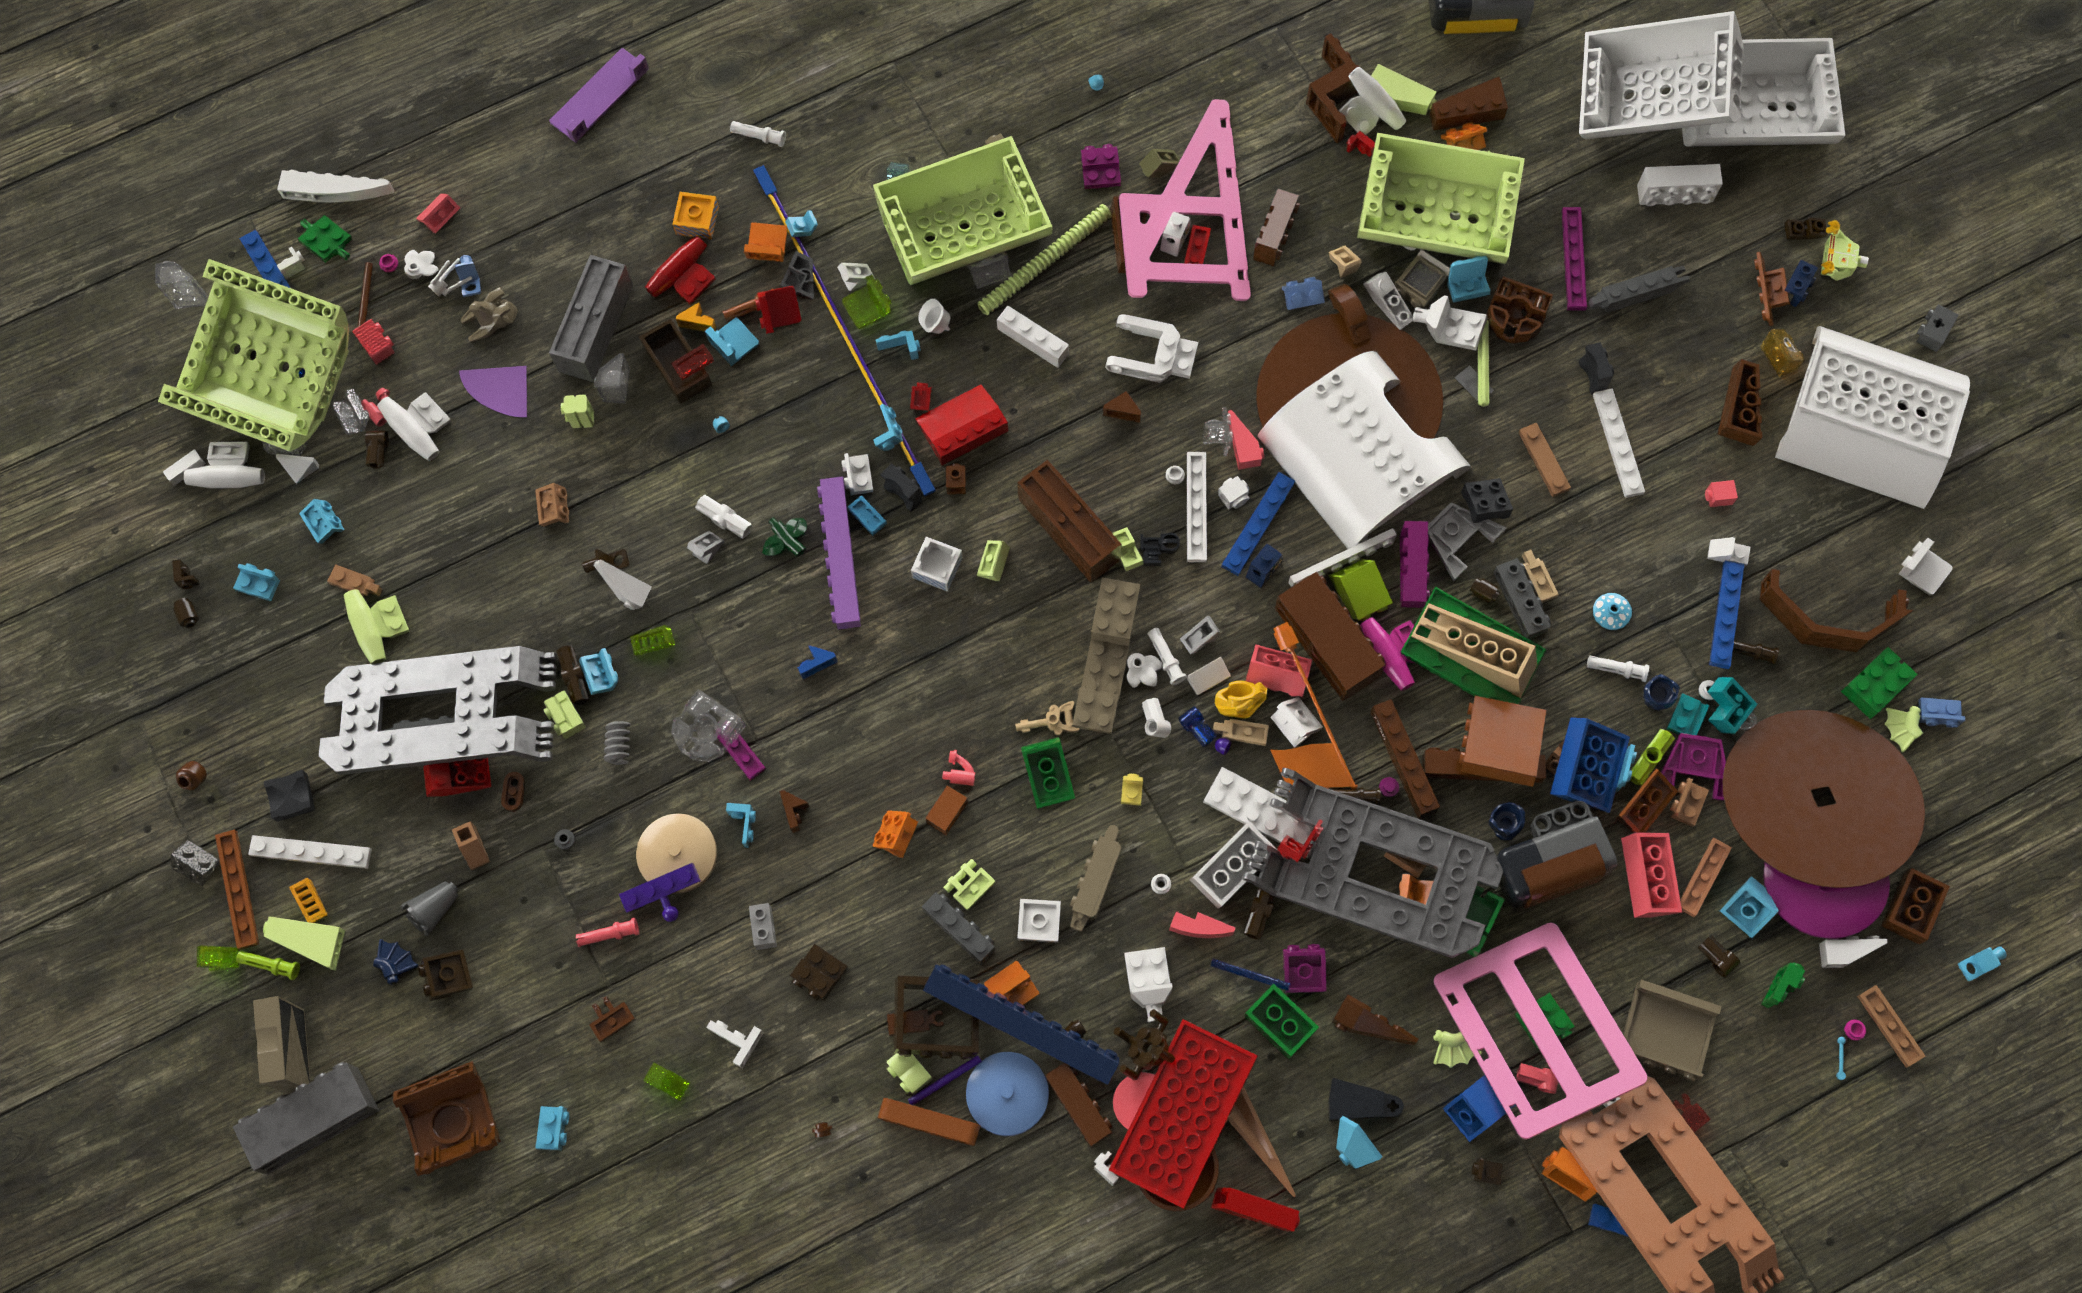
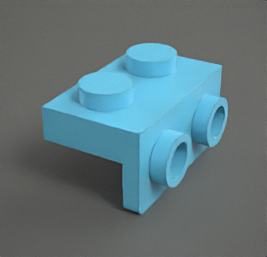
M606 648L601 649L598 654L580 657L579 662L591 695L614 690L618 683V674L613 670L612 658L607 653Z

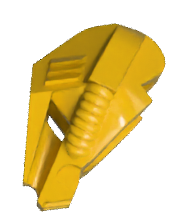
M1247 681L1231 682L1228 688L1217 692L1215 696L1216 708L1224 716L1248 718L1266 700L1267 688L1261 682L1255 685Z

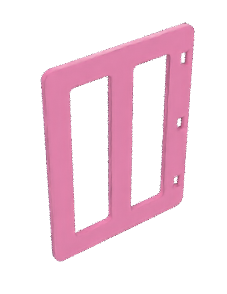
M1554 923L1540 926L1437 974L1434 978V985L1515 1130L1522 1139L1535 1137L1643 1086L1647 1081L1646 1072L1559 927ZM1545 948L1550 953L1619 1069L1618 1074L1590 1087L1584 1084L1514 964L1515 961L1540 949ZM1491 972L1497 975L1566 1094L1565 1099L1539 1111H1534L1463 988L1465 984ZM1451 994L1455 996L1458 1002L1454 1006H1452L1447 997ZM1484 1049L1489 1058L1483 1061L1478 1052L1479 1050ZM1513 1105H1516L1521 1113L1516 1118L1510 1109Z

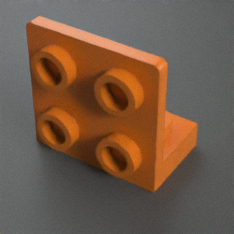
M751 223L748 245L745 244L744 247L747 259L784 262L788 227L785 225Z

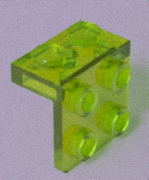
M872 274L865 277L866 287L842 299V304L858 329H862L891 314V300L887 294H883V287L878 279L875 280Z

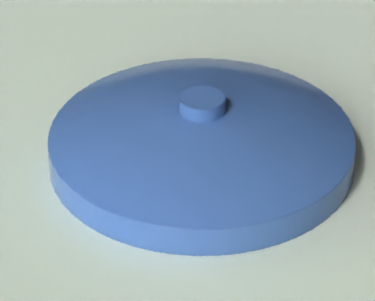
M1000 1052L982 1060L972 1071L966 1088L967 1105L974 1120L983 1129L1000 1136H1015L1033 1128L1044 1115L1049 1098L1047 1080L1040 1067L1030 1058L1014 1052Z

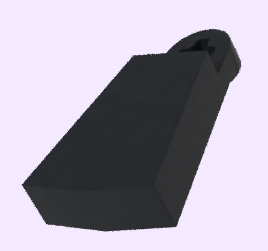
M1332 1078L1328 1098L1329 1121H1340L1342 1116L1349 1120L1397 1117L1403 1111V1102L1397 1096ZM1391 1101H1395V1105L1399 1107L1394 1112L1387 1108V1104H1390Z

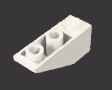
M1387 272L1378 273L1363 283L1373 301L1399 330L1413 321V315Z
M1858 936L1846 937V940H1839V938L1826 939L1819 944L1822 968H1843L1885 945L1887 939H1880L1879 936L1866 937L1867 939H1859Z

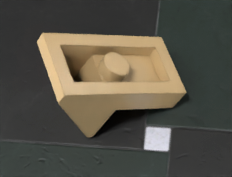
M1346 246L1328 252L1330 259L1338 266L1341 278L1357 272L1362 263L1361 259Z

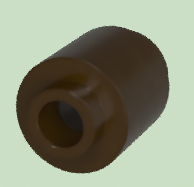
M1476 578L1470 589L1474 596L1488 604L1491 601L1495 602L1500 594L1497 591L1498 586L1483 578Z
M188 598L175 601L173 610L179 625L185 628L195 626L199 617L193 603Z

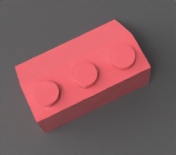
M1255 645L1246 681L1254 683V685L1261 682L1272 691H1281L1294 697H1303L1306 685L1292 654ZM1297 656L1308 680L1312 659Z

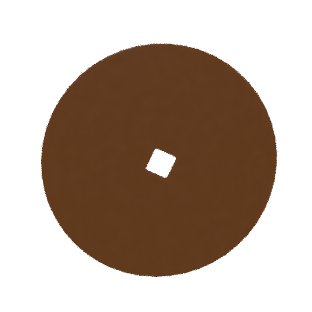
M1341 313L1308 320L1289 331L1276 343L1261 368L1257 384L1256 401L1259 418L1264 427L1284 405L1307 387L1353 357L1365 352L1374 351L1378 353L1401 381L1400 384L1388 392H1384L1387 401L1414 433L1423 438L1434 439L1442 418V385L1435 365L1428 353L1407 332L1402 329L1399 330L1396 325L1383 319L1367 315L1368 320L1366 321L1372 337L1353 344Z
M1796 710L1776 714L1748 729L1735 743L1727 758L1723 773V796L1734 828L1742 840L1759 858L1781 873L1796 880L1832 888H1850L1874 883L1899 869L1913 854L1919 843L1924 827L1925 808L1921 787L1916 775L1904 756L1894 745L1872 728L1852 718L1818 710ZM1829 787L1836 804L1818 807L1811 790Z

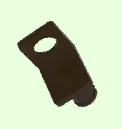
M595 549L596 558L583 561L582 563L586 573L597 570L594 567V563L600 559L619 570L629 567L627 551L625 549L610 554ZM621 555L623 562L621 565L616 566L614 560L617 556Z

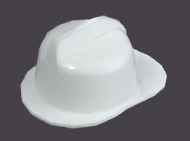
M930 299L926 301L919 312L920 325L928 333L940 334L944 330H950L948 326L951 318L950 314L938 300Z

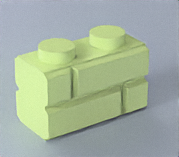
M574 395L564 397V403H561V413L565 414V421L569 422L572 428H582V426L584 428L593 427L594 411L587 396L576 395L574 397Z
M561 691L554 697L544 701L546 708L543 710L549 720L553 718L555 722L554 730L558 736L562 734L567 739L585 729L586 726L565 691Z

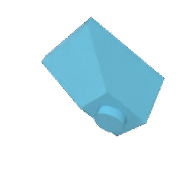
M1752 876L1720 910L1721 913L1751 938L1779 911L1766 888Z
M1342 1116L1339 1122L1336 1146L1341 1154L1339 1155L1341 1161L1346 1166L1351 1165L1354 1168H1359L1380 1160L1382 1155L1361 1127Z

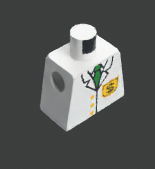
M1177 212L1172 213L1163 232L1161 251L1176 257L1178 256L1191 228L1189 217Z

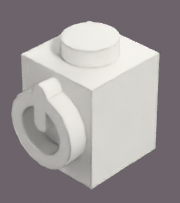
M1238 476L1234 479H1227L1218 491V496L1228 509L1232 507L1237 509L1250 499L1248 497L1249 487L1244 480L1241 481Z

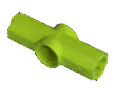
M1663 729L1658 731L1631 769V782L1636 785H1643L1675 740L1670 732ZM1647 754H1652L1655 761L1649 760Z

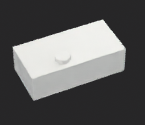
M1247 822L1190 879L1218 909L1246 882L1242 879L1245 872L1254 874L1257 871L1248 868L1247 864L1249 861L1263 865L1250 859L1253 853L1265 859L1267 853L1254 849L1255 842L1260 841L1275 848L1250 822Z

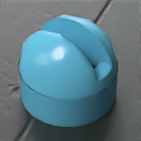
M1094 75L1088 80L1090 87L1095 91L1102 89L1104 86L1102 75Z
M719 416L718 419L715 418L713 421V426L718 433L725 432L730 426L727 419Z

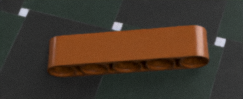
M883 1098L877 1117L886 1122L975 1146L981 1126L970 1121L888 1098Z

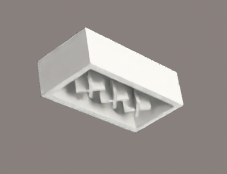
M1720 164L1645 167L1637 185L1640 205L1653 206L1656 204L1673 205L1675 203H1683L1688 205L1699 202L1703 204L1713 202L1723 184Z

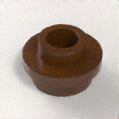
M827 1122L815 1124L816 1128L812 1129V1133L815 1134V1137H824L831 1135V1129L833 1128Z

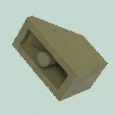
M1152 149L1139 165L1143 169L1144 175L1148 178H1160L1175 170L1180 158L1174 150Z

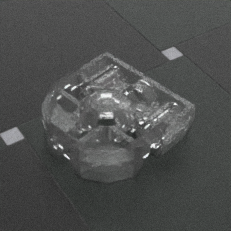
M698 689L684 706L682 716L676 717L673 720L671 733L679 750L693 761L709 762L722 757L746 727V724L740 717ZM710 710H712L718 716L722 717L718 723L716 719L708 713ZM689 715L695 718L693 720L694 723L690 724V726L684 722ZM693 730L697 732L698 737H693ZM718 735L727 741L726 746L722 749L713 743ZM690 742H695L696 744L693 746L690 752H686L685 749L690 744Z

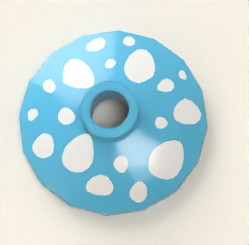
M1607 593L1601 595L1595 601L1593 616L1601 627L1608 630H1618L1629 623L1632 616V608L1623 596L1616 593ZM1611 607H1615L1617 611L1613 612Z

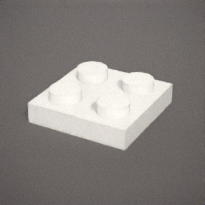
M1020 899L1018 940L1058 943L1061 901Z

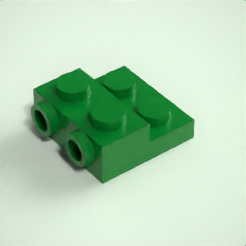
M1790 962L1780 968L1761 1005L1766 1008L1774 1005L1777 1006L1780 1001L1783 1002L1789 992H1794L1796 988L1799 989L1805 980L1802 977L1805 972L1804 967L1798 963Z
M1550 993L1536 1000L1557 1037L1560 1036L1561 1039H1564L1572 1034L1570 1029L1575 1026L1565 1011L1560 1009ZM1515 1013V1017L1517 1018V1020L1527 1033L1528 1037L1538 1050L1539 1048L1537 1044L1535 1043L1533 1037L1531 1036L1529 1030L1524 1024L1519 1013Z

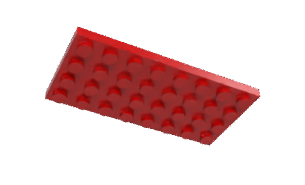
M1182 1019L1168 1052L1174 1055L1175 1061L1169 1063L1164 1060L1160 1064L1109 1171L1185 1209L1258 1055Z

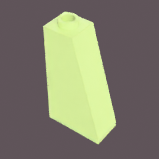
M1380 64L1377 65L1371 75L1392 97L1402 111L1426 115L1429 109H1431L1432 104L1437 102L1435 99L1436 91Z
M268 917V921L265 922L263 927L264 937L331 970H336L345 935V930L342 928L276 917Z

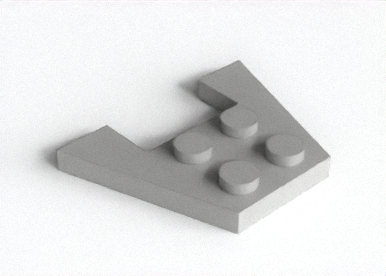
M1450 503L1428 524V536L1454 582L1468 567L1454 554L1477 531L1481 532L1493 543L1507 528L1489 519L1473 523L1469 510Z

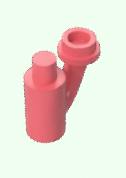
M385 388L379 389L376 392L377 400L381 401L383 398L388 397L390 392ZM366 399L361 401L360 404L363 406V412L378 427L383 426L387 422L373 402H368Z
M957 750L950 751L949 763L955 765L958 762L965 771L951 769V772L943 771L942 779L950 780V783L974 786L975 772L971 764L958 755Z

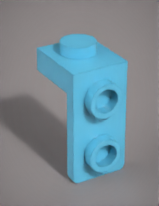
M901 331L896 335H884L876 339L878 350L907 344L911 360L919 358L920 344L918 340H914L912 331Z
M882 404L880 408L889 431L873 440L876 447L886 451L891 450L896 444L902 442L903 438L901 436L902 429L895 420V411L893 408Z

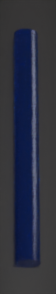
M1212 959L1211 967L1271 986L1275 984L1283 990L1289 991L1291 986L1289 982L1223 961Z

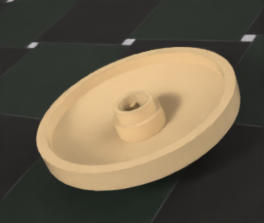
M686 814L663 816L651 823L639 839L636 851L638 868L648 882L690 863H694L701 882L673 894L691 891L703 884L711 875L717 860L716 841L709 828L693 816Z

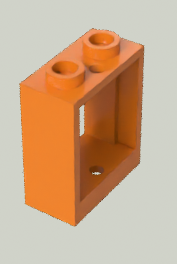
M1561 1147L1558 1151L1553 1150L1551 1155H1548L1544 1160L1542 1166L1545 1168L1541 1174L1586 1202L1597 1193V1190L1572 1153L1566 1148Z

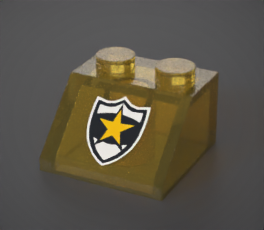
M1785 329L1770 330L1760 346L1779 377L1799 369L1805 361L1802 352L1796 348L1793 338L1787 334Z

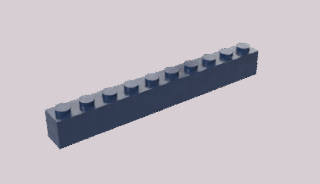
M935 965L923 991L1107 1085L1109 1084L1119 1065L1117 1053L1110 1049L1105 1051L1099 1048V1044L1092 1040L1086 1041L1080 1038L1081 1036L1075 1031L1070 1030L1068 1032L1062 1029V1026L1055 1021L1048 1022L1044 1020L1041 1014L1025 1010V1007L1020 1003L1014 1002L1013 1004L1007 1001V998L1000 993L993 994L983 984L977 983L976 985L970 982L967 976L952 973V970L945 965Z

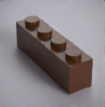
M1063 1063L1046 1074L1045 1078L1090 1148H1092L1112 1134L1110 1129L1113 1126L1107 1117L1102 1118L1099 1111L1101 1108L1095 1099L1091 1101L1087 1095L1090 1091L1085 1083H1079L1076 1076L1078 1073L1075 1068Z

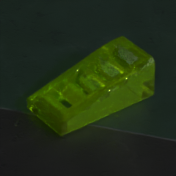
M667 625L630 637L634 655L675 645L672 630ZM656 635H657L658 643H656V641H655V637H654V636H656ZM648 637H649V640H650V645H649V646H648V642H647V638H648ZM640 639L642 640L643 648H640Z

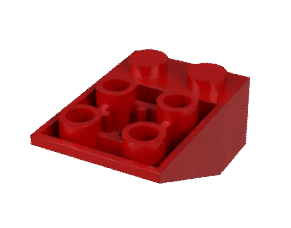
M488 758L423 765L427 797L448 796L491 788Z

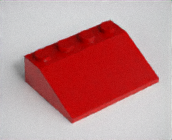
M982 385L915 418L941 465L1008 432L1006 418Z

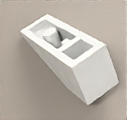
M601 559L594 563V567L617 598L624 602L625 607L635 610L643 606L652 586Z

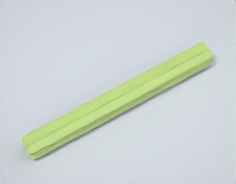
M1488 320L1478 344V405L1482 407L1489 405Z

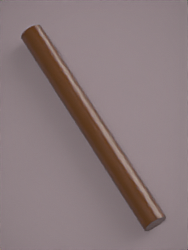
M370 262L365 263L357 328L366 322L373 268V264Z

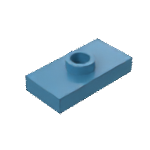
M862 495L847 507L848 511L872 536L887 524V521Z

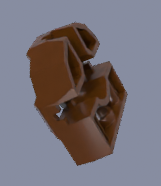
M1503 276L1498 283L1486 313L1490 329L1499 339L1512 344L1531 340L1541 331L1553 300V294ZM1522 310H1524V311L1526 312V314H1527V315L1524 316V317H1523V315H1522V313H1521ZM1506 324L1517 328L1514 337H1507L1503 333Z

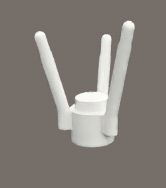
M459 258L447 270L446 268L450 261H446L428 286L437 296L441 294L446 296L449 292L472 280V277L469 276L446 289L448 284L443 280L455 268V265L460 262Z

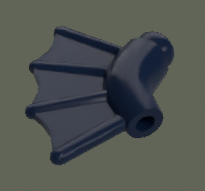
M380 939L378 954L374 960L373 967L382 970L384 978L389 985H392V983L397 984L399 974L417 968L418 964L412 960L411 952L400 948L398 942L387 943Z

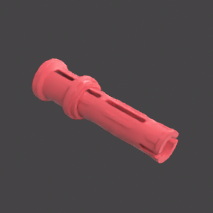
M631 918V921L623 923L615 922L610 927L576 934V939H578L576 942L578 947L612 938L620 940L624 936L632 934L637 936L639 935L638 923L636 918Z

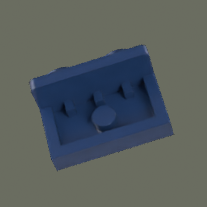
M1800 260L1785 288L1786 292L1793 295L1790 305L1796 307L1800 301L1804 302L1809 293L1806 291L1807 288H1811L1816 280L1814 274L1818 267Z

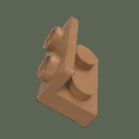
M552 483L536 489L539 525L545 527L558 521L565 524L568 523L569 510L566 488Z
M1688 778L1679 785L1677 791L1680 795L1678 800L1674 799L1670 810L1673 811L1671 818L1694 827L1709 790L1692 783L1693 779Z

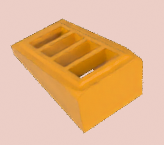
M305 878L289 887L307 922L314 923L328 915L312 880ZM309 894L312 895L311 897H309V898H307V899H305V900L302 899V898H304L305 896H307V895H309ZM314 901L316 902V904L306 908V905ZM319 908L320 911L310 916V912Z

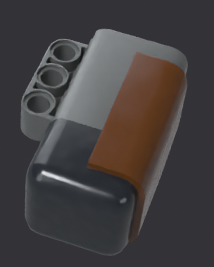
M1575 801L1536 816L1530 825L1534 838L1505 848L1497 855V862L1500 863L1503 870L1499 885L1506 901L1512 907L1523 906L1525 909L1595 884L1604 876L1611 874L1618 865L1615 853L1598 817L1592 816L1588 805L1583 801ZM1573 809H1580L1583 815H1576ZM1555 815L1562 816L1564 822L1556 821ZM1536 822H1542L1545 825V829H1539Z

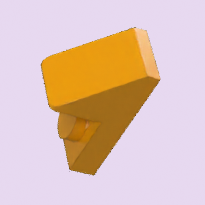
M700 303L693 305L676 316L679 327L705 332L711 326L716 331L714 319L706 315L701 317L702 308Z

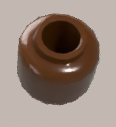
M196 761L185 763L176 772L178 785L186 790H195L207 777L205 768Z

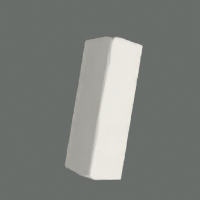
M194 449L164 470L163 473L169 482L175 486L184 479L185 470L202 467L206 463Z
M1219 657L1189 674L1187 680L1198 696L1228 679L1231 675L1223 659Z

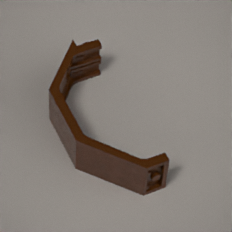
M1771 569L1761 581L1760 601L1801 644L1858 652L1901 623L1913 611L1907 609L1909 604V598H1906L1907 591L1899 589L1897 595H1893L1891 601L1886 602L1885 621L1869 632L1823 626L1814 623L1780 589V570Z

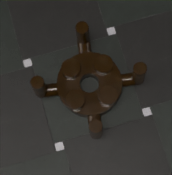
M1155 1009L1151 1010L1149 1015L1159 1022L1156 1028H1141L1136 1037L1129 1035L1119 1027L1114 1029L1116 1036L1131 1044L1128 1055L1136 1066L1132 1070L1123 1064L1119 1070L1132 1080H1137L1143 1069H1152L1150 1067L1158 1066L1164 1060L1169 1063L1175 1061L1174 1055L1168 1052L1167 1036L1163 1033L1169 1021ZM1152 1045V1049L1147 1052L1148 1047Z

